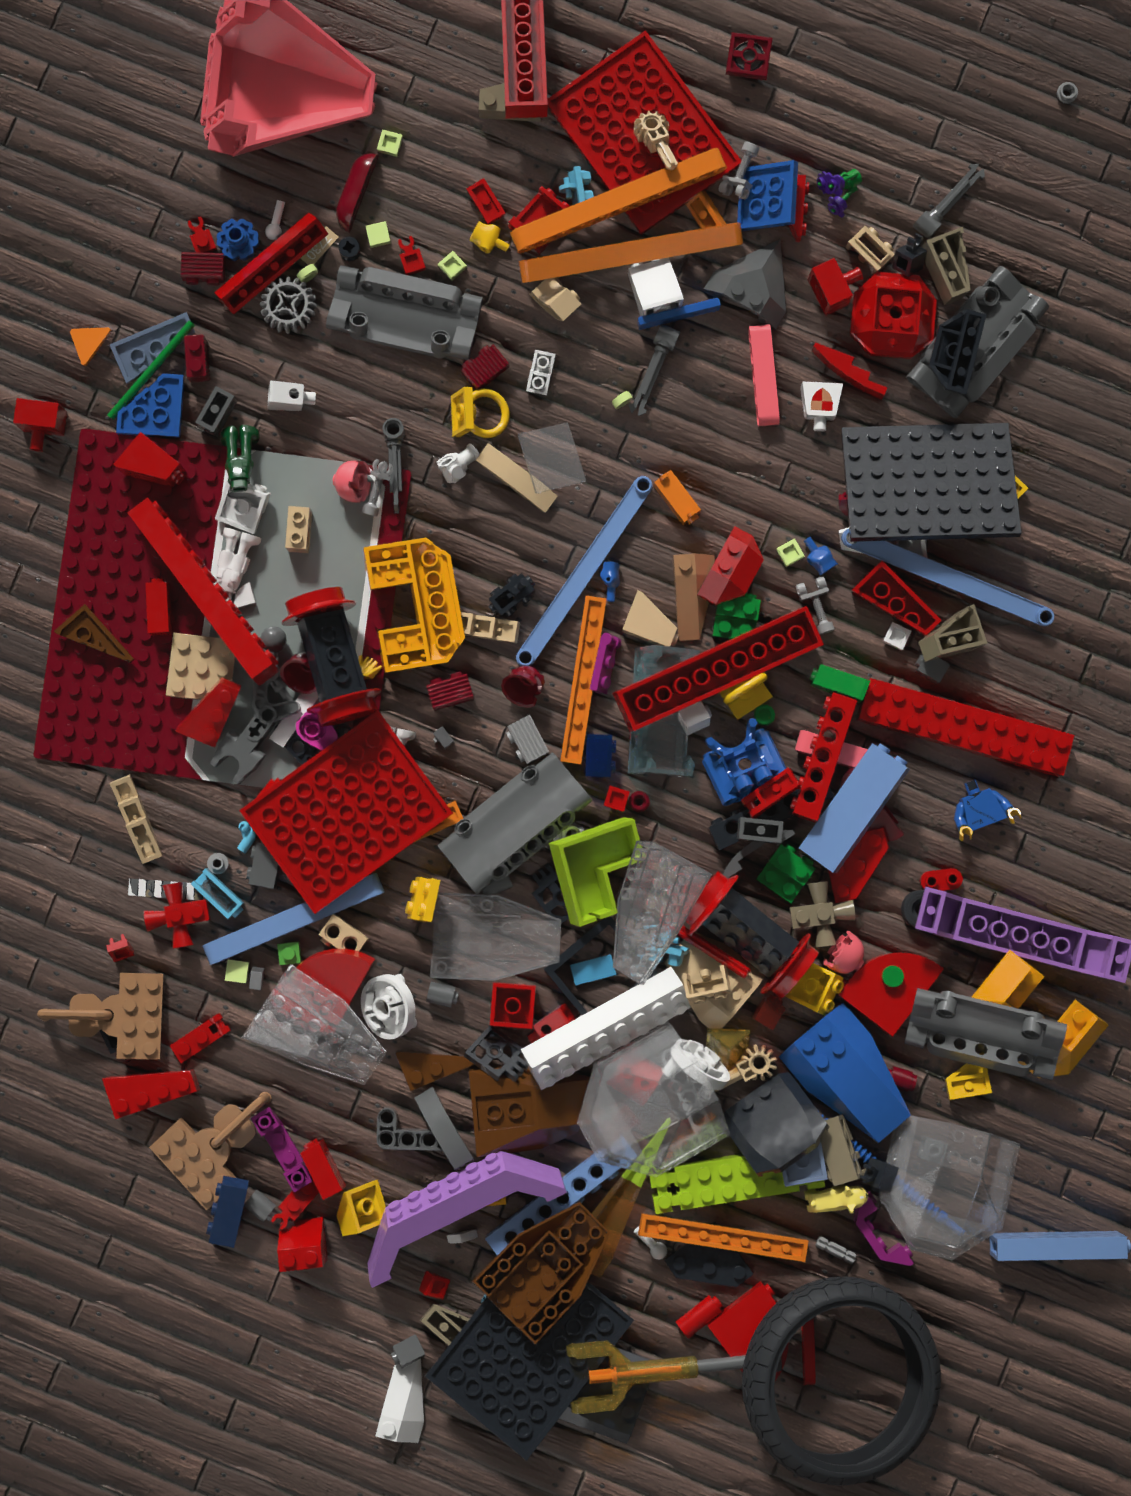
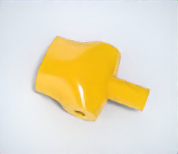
M478 221L469 240L485 253H491L494 246L506 252L510 245L498 239L501 231L498 226L483 224Z

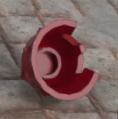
M305 652L293 655L290 660L282 665L280 675L290 689L301 694H311L316 691Z
M520 666L512 669V672L502 680V692L515 705L526 708L534 707L537 701L535 696L541 694L544 690V676L531 666Z

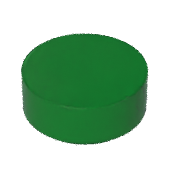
M760 705L754 711V719H756L757 724L767 726L774 721L775 712L769 705Z
M888 966L883 970L881 977L887 986L897 987L903 982L904 974L899 967Z

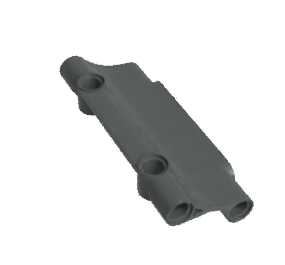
M340 265L334 297L327 316L326 328L349 333L356 340H363L436 358L452 356L468 360L471 355L483 297L467 293L462 295L461 290L456 286L373 267H367L363 269V272H359V269Z
M1002 266L995 270L983 286L977 287L954 314L955 316L965 309L987 314L967 395L945 390L928 365L935 338L922 352L920 361L906 376L912 385L928 395L953 418H957L969 402L976 401L1032 336L1036 330L1034 324L1049 309L1048 303L1043 298L1031 294L1009 270Z
M551 752L537 765H530L524 768L511 781L464 819L460 820L455 825V831L437 846L471 889L478 894L492 883L491 879L495 881L504 879L574 822V812L581 811L593 800L557 756Z
M917 988L904 1044L922 1049L924 1044H927L928 1051L935 1056L1016 1076H1026L1030 1070H1034L1033 1076L1053 1080L1058 1056L1065 1039L1067 1024L1044 1019V1016L1038 1012L1013 1008L956 994L951 991L937 993ZM938 1040L942 1044H936L933 1041ZM955 1046H961L963 1049H956ZM976 1051H982L984 1055H979ZM997 1056H1002L1006 1060H1000ZM1018 1061H1023L1027 1065H1021Z

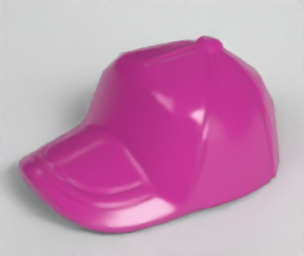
M305 712L296 722V732L299 737L307 744L321 751L338 739L337 732L333 726L320 727L317 714Z

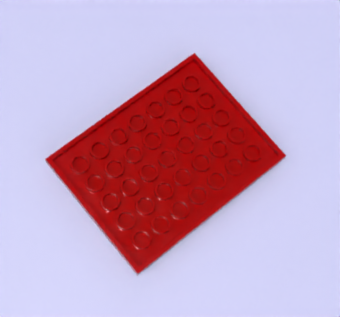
M646 30L547 99L549 110L608 191L666 168L658 152L651 153L647 145L645 146L644 141L638 142L637 136L634 134V122L641 113L647 115L648 111L652 114L658 111L659 116L665 115L666 121L669 123V148L678 163L708 150L719 149L726 164V170L625 212L641 235L687 204L699 192L705 191L721 180L723 176L728 175L740 166L741 159Z
M379 711L370 715L239 810L314 914L453 814Z

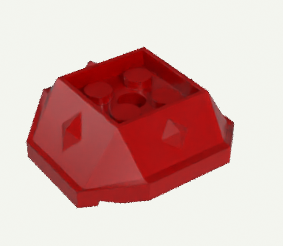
M877 272L853 293L850 336L870 356L912 359L934 339L937 299L919 275L907 277L904 274ZM890 311H897L900 314V318H893L890 315Z

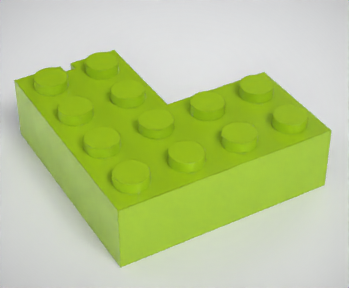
M623 817L549 843L570 924L581 927L597 921V918L603 919L618 913L607 873L645 860L635 819Z

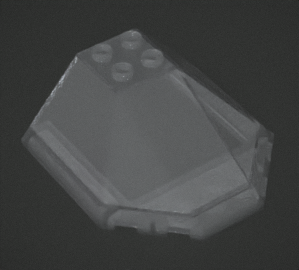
M669 1021L594 1063L577 1123L598 1161L658 1177L730 1135L718 1097L697 1059Z
M912 1115L894 1129L886 1162L899 1167L891 1192L882 1190L878 1197L890 1214L897 1229L904 1237L909 1249L954 1260L1001 1230L1004 1224L1020 1144L992 1133Z

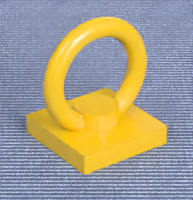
M463 387L451 395L452 437H462L470 431L482 438H493L500 435L506 429L510 418L509 407L505 399L494 390L478 389L473 391L472 387ZM480 397L491 398L500 407L501 420L493 429H481L474 423L476 406L473 402Z
M761 673L719 692L736 720H739L773 697L763 683L767 680V674Z

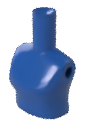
M811 537L803 541L811 552L807 557V561L817 570L820 576L838 564L827 546L817 547Z
M604 562L600 573L601 579L607 586V602H615V591L620 584V564L616 562Z

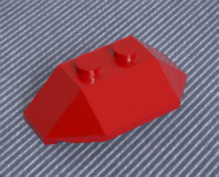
M734 526L697 596L714 605H718L746 594L764 561L758 545L751 534Z

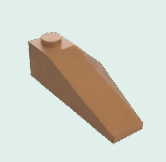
M695 553L673 555L678 642L700 640L709 602L697 596L711 570L715 558L714 555Z

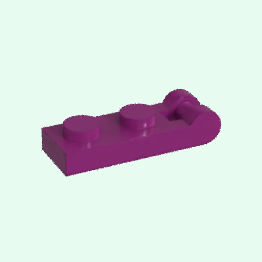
M604 633L600 638L590 690L600 694H607L608 688L611 685L612 668L615 665L616 649L621 646V639L609 633Z

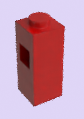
M161 578L151 579V582L146 583L148 634L151 636L172 635L170 584L164 582V579Z

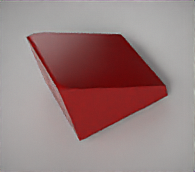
M426 1271L419 1291L425 1296L443 1300L450 1279Z

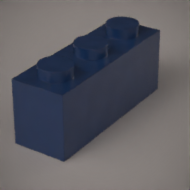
M223 1176L222 1183H217L215 1195L219 1196L218 1202H213L210 1215H214L213 1222H208L206 1234L210 1235L209 1243L234 1248L249 1180Z

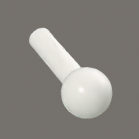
M277 200L272 222L265 229V234L270 240H277L282 234L279 225L285 205L283 201Z
M638 1226L634 1233L650 1248L652 1257L658 1260L663 1259L667 1254L666 1246L661 1242H655L650 1237L639 1236Z

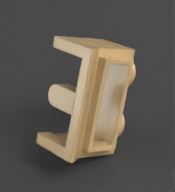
M864 226L848 241L846 249L849 250L852 247L859 254L858 259L862 263L867 261L874 268L872 273L874 275L880 272L893 259L895 255L893 253L894 249L888 242L883 243L878 238L879 234L874 228L870 227L868 229ZM863 235L885 256L882 260L878 259L859 240Z
M720 965V969L713 971L703 969L700 970L699 974L694 975L682 973L686 998L689 1001H693L694 1004L704 1003L706 998L714 997L716 1000L724 999L728 993H732L728 968L725 965ZM721 979L724 981L723 988L699 993L694 992L693 985Z

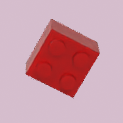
M493 982L490 1026L532 1029L536 985Z

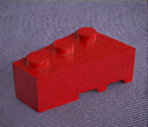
M221 677L185 719L180 722L175 731L215 748L241 685Z

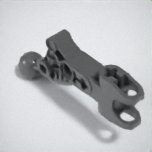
M275 626L268 627L262 632L260 638L267 646L264 650L268 649L278 661L279 651L283 650L286 646L287 637L281 628ZM280 671L260 686L254 682L252 708L255 711V716L241 735L233 729L225 735L210 762L211 765L217 767L226 758L235 757L239 762V769L233 781L238 785L253 773L264 760L266 754L259 750L258 747L274 726L283 719L300 711V704L294 701L286 690L287 685L282 680ZM269 683L276 693H280L285 702L273 704L268 701L267 689ZM267 710H272L274 713V717L270 721L264 719V713ZM260 720V722L266 724L267 727L265 728L261 726V724H259L258 721ZM254 728H259V736H253L254 733L252 732V730Z

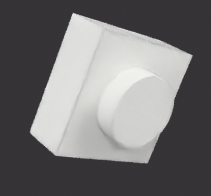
M892 622L883 642L902 651L911 631Z

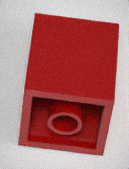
M142 432L135 437L113 464L124 475L174 487L176 484L179 485L186 476V470L182 465Z
M323 1217L298 1219L294 1222L290 1220L282 1231L279 1230L277 1247L279 1272L320 1268L325 1265L328 1255Z

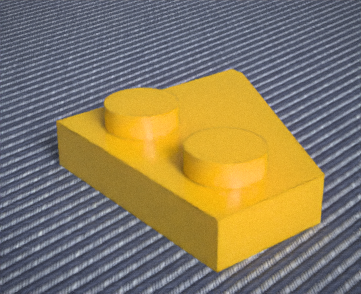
M966 1063L945 1079L949 1100L992 1093L988 1070L984 1067Z

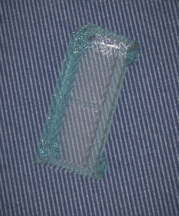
M661 645L635 648L633 683L699 654L700 650ZM678 711L630 732L628 773L676 777L693 776L695 764L691 756L687 755L688 736L678 720Z

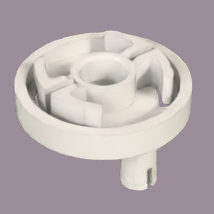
M390 974L380 975L366 983L361 995V1010L365 1022L373 1033L383 1039H395L407 1034L410 1029L416 1027L414 999L401 974L395 976ZM384 1003L388 1006V1012L385 1009Z
M678 1040L671 1049L672 1059L662 1070L666 1077L674 1079L681 1068L691 1078L702 1084L698 1094L707 1100L715 1090H722L730 1080V1074L720 1061L721 1058L705 1046L704 1048L703 1044L692 1040Z

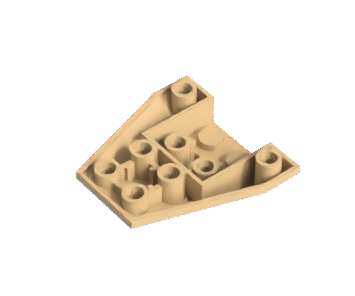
M696 933L750 969V973L745 979L728 969L732 993H728L726 998L716 1000L714 997L706 998V1002L694 1004L693 1001H689L698 1019L717 1034L755 991L765 975L747 960L743 959L731 947ZM685 940L679 946L688 947L689 953L684 955L681 966L669 965V958L665 961L666 967H672L683 986L682 973L694 975L699 974L700 970L709 969L710 971L718 970L720 965H722ZM721 979L693 985L694 992L699 993L723 988L724 981Z

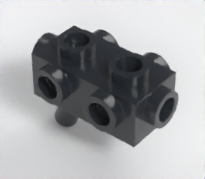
M522 573L518 576L514 574L506 581L508 583L502 589L497 587L490 593L489 602L491 604L488 607L495 616L500 614L501 617L504 615L509 617L517 611L516 606L521 602L526 604L534 598L532 594L535 592L533 588L535 583L528 575L524 577ZM502 599L507 600L506 606L500 605Z

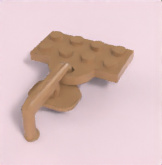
M120 973L119 994L109 996L103 1002L94 994H77L70 1000L69 1010L40 1009L37 1016L42 1021L50 1019L69 1020V1030L77 1037H93L101 1029L109 1036L117 1037L116 1059L160 1060L163 974Z
M262 1092L243 1112L236 1105H226L214 1116V1128L202 1129L197 1133L181 1117L149 1148L207 1211L213 1205V1202L218 1200L219 1196L215 1195L217 1183H222L223 1176L236 1178L225 1166L230 1157L231 1147L242 1148L254 1138L256 1128L249 1119L263 1105L270 1103L271 1095L268 1092Z

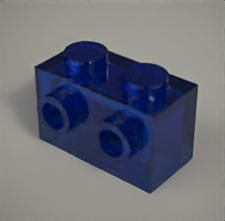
M587 734L585 777L611 778V774H615L616 761H612V753H616V740H612L613 735Z

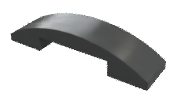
M783 830L782 842L794 835L795 832L793 830ZM752 841L735 854L722 874L729 878L741 870L742 867L738 861L766 842Z
M431 1087L416 1096L415 1100L427 1124L453 1168L458 1170L474 1160L443 1107V1103L435 1089Z

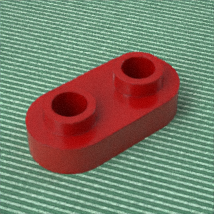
M954 868L924 872L920 877L919 883L923 890L925 887L941 891L953 890L961 886L963 877L961 872ZM950 875L955 876L956 880L954 883L949 881ZM930 877L934 878L935 883L933 885L928 884V879Z

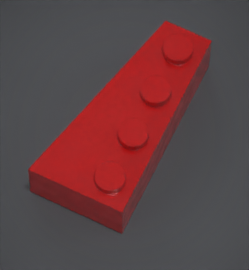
M883 561L851 590V592L924 636L942 621Z
M194 1069L102 1078L115 1119L201 1090Z

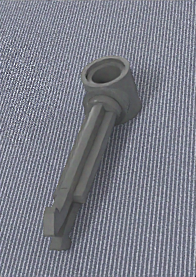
M970 164L968 167L970 171L931 211L926 210L914 223L913 228L927 240L938 231L942 225L943 217L978 178L982 180L985 177L984 169H982L969 180L979 164Z
M663 324L660 325L653 342L656 345L654 354L634 403H629L628 405L631 413L637 408L641 396H643L638 416L646 414L647 410L644 409L666 355L675 348L680 331Z
M390 418L383 424V433L388 447L389 463L393 466V472L389 475L390 493H394V512L399 513V492H402L401 447L405 431L399 419ZM391 428L399 429V432L395 435L388 433Z

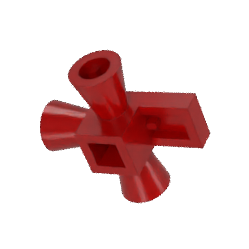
M183 882L162 885L169 906H165L164 911H144L147 931L167 924V928L173 927V949L194 945L186 925L211 920L207 899L182 903Z

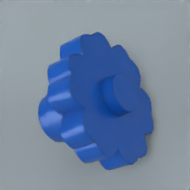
M230 219L223 223L221 226L222 231L217 233V246L222 249L224 256L231 261H236L238 258L246 261L254 256V249L259 246V234L254 230L252 223L245 219H240L238 222Z

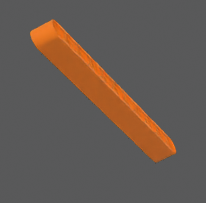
M714 148L679 162L678 166L672 171L667 168L661 169L520 226L511 231L510 235L518 253H525L715 176L726 170L727 167L719 149Z
M741 223L724 224L519 261L522 283L743 244Z

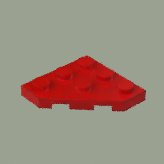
M885 828L867 831L839 871L832 873L828 870L835 903L854 900L859 897L882 858L889 850Z

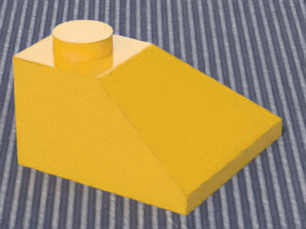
M378 1180L343 1192L336 1215L342 1236L359 1234L380 1225L386 1206Z

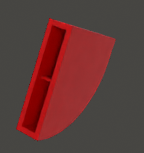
M329 949L315 953L296 966L286 977L283 984L279 983L273 992L276 995L273 1003L332 1036L376 959L351 949Z
M901 952L882 954L863 963L862 967L857 971L854 970L847 980L843 979L844 987L837 995L893 1037L912 1012L917 988L928 990L944 968L934 961L916 954ZM888 966H897L903 971V982L897 987H889L882 981V972Z
M761 1281L707 1324L730 1357L746 1355L750 1340L757 1326L767 1312L776 1304L775 1299L772 1297L775 1295V1292L768 1283L765 1286ZM789 1342L781 1355L782 1369L787 1358ZM781 1371L776 1372L775 1381L780 1375Z

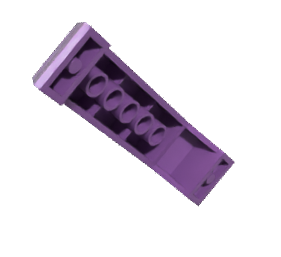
M929 887L924 889L915 929L1005 954L1011 950L1020 958L1113 981L1126 982L1131 962V940L1062 924L966 899Z
M499 1151L487 1155L485 1159L477 1163H470L459 1172L450 1173L446 1178L438 1182L430 1183L420 1191H413L401 1200L391 1202L385 1207L367 1262L371 1287L373 1288L392 1279L391 1269L400 1248L516 1191L544 1197L547 1202L567 1193L559 1168Z

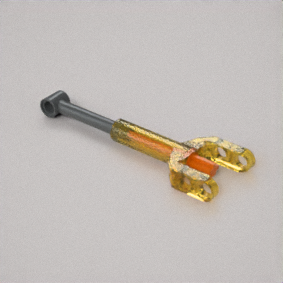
M608 1340L570 1344L566 1346L567 1356L582 1359L609 1356L610 1369L590 1370L589 1381L590 1384L611 1382L613 1393L611 1395L578 1398L576 1401L571 1402V1412L583 1414L613 1411L623 1401L633 1384L697 1378L698 1373L743 1369L745 1355L697 1360L695 1356L631 1362ZM780 1358V1361H779V1363H778V1367H777V1371H776V1372H779V1371L782 1370V1359H781V1358Z

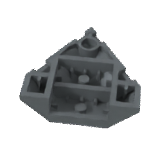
M781 239L715 270L707 282L704 291L720 300L726 297L758 315L759 322L765 325L770 324V327L776 331L786 313Z

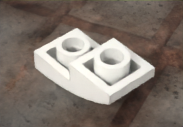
M535 350L526 391L547 395L556 354Z

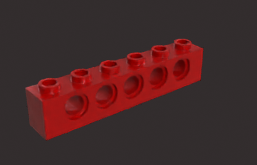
M834 692L831 697H826L823 709H826L824 717L820 716L816 728L820 730L817 737L813 736L810 748L813 751L811 757H806L803 766L806 769L805 776H800L799 783L801 787L798 788L800 789L798 797L794 796L790 805V809H793L792 815L815 823L818 821L857 700ZM838 712L841 715V721H832L830 713ZM825 732L834 734L835 739L833 742H827L824 739L823 735ZM825 752L828 755V760L820 762L817 759V753ZM814 771L820 773L821 781L813 782L810 774ZM805 792H812L815 800L813 802L805 801Z

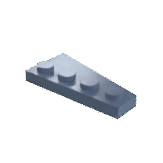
M187 312L110 344L126 384L143 373L190 320ZM194 328L189 332L188 335H193L194 333H196Z

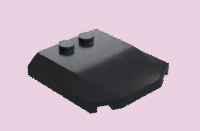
M789 1072L777 1074L728 1108L720 1119L721 1124L758 1177L763 1176V1173H780L817 1148L821 1142L820 1137L825 1129L827 1131L829 1129L827 1122Z
M615 1345L596 1370L610 1369L613 1366H616V1371L654 1368L657 1362ZM653 1374L617 1378V1384L615 1382L590 1384L588 1380L559 1419L627 1444Z

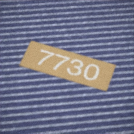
M327 226L325 229L329 234L301 257L308 265L315 264L338 238Z

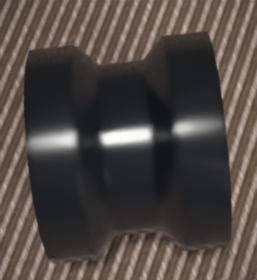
M345 237L339 243V252L345 261L353 262L360 256V247L355 238Z

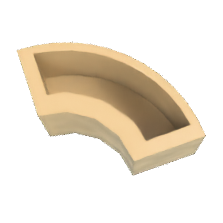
M557 277L544 279L529 293L546 312L559 321H564L581 305L578 294L574 290L570 291L568 288L563 287Z

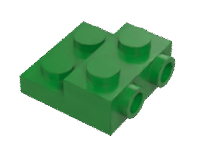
M745 594L744 597H738L718 604L716 606L712 637L732 639L756 628L761 602L760 599H756L757 595Z
M780 844L756 880L791 904L816 868L812 866L814 862L806 856H803L801 859L795 855L796 850L788 844H785V846Z

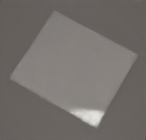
M568 422L518 434L536 494L586 482Z

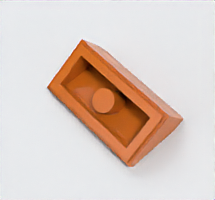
M706 191L699 192L685 204L700 229L726 224Z

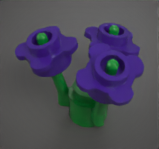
M856 169L834 176L830 172L826 173L823 171L822 174L817 175L818 188L824 194L830 195L833 193L837 195L834 198H828L829 204L827 206L832 214L844 217V211L847 208L846 200L858 190L857 186L862 183V176ZM843 189H849L843 197H840L843 194Z

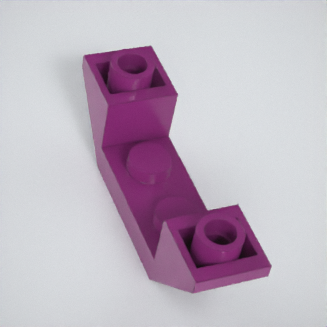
M268 1107L251 1117L261 1137L264 1135L285 1173L283 1175L293 1192L313 1181L298 1148L273 1110Z
M869 1191L868 1201L860 1208H856L855 1224L880 1260L911 1266L914 1264L911 1260L913 1254L907 1245L903 1247L898 1242L885 1251L884 1249L887 1246L881 1237L876 1239L872 1233L875 1228L869 1219L864 1221V1218L877 1210L874 1205L877 1203V1200Z

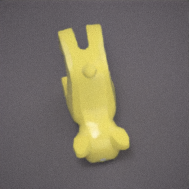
M840 1184L822 1191H816V1189L806 1190L805 1200L809 1202L806 1205L808 1212L819 1213L848 1209L849 1213L853 1214L854 1209L860 1208L868 1201V1193L863 1187H848L845 1184Z

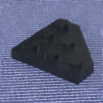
M685 1243L664 1259V1262L678 1279L738 1287L754 1275L739 1253L732 1250Z

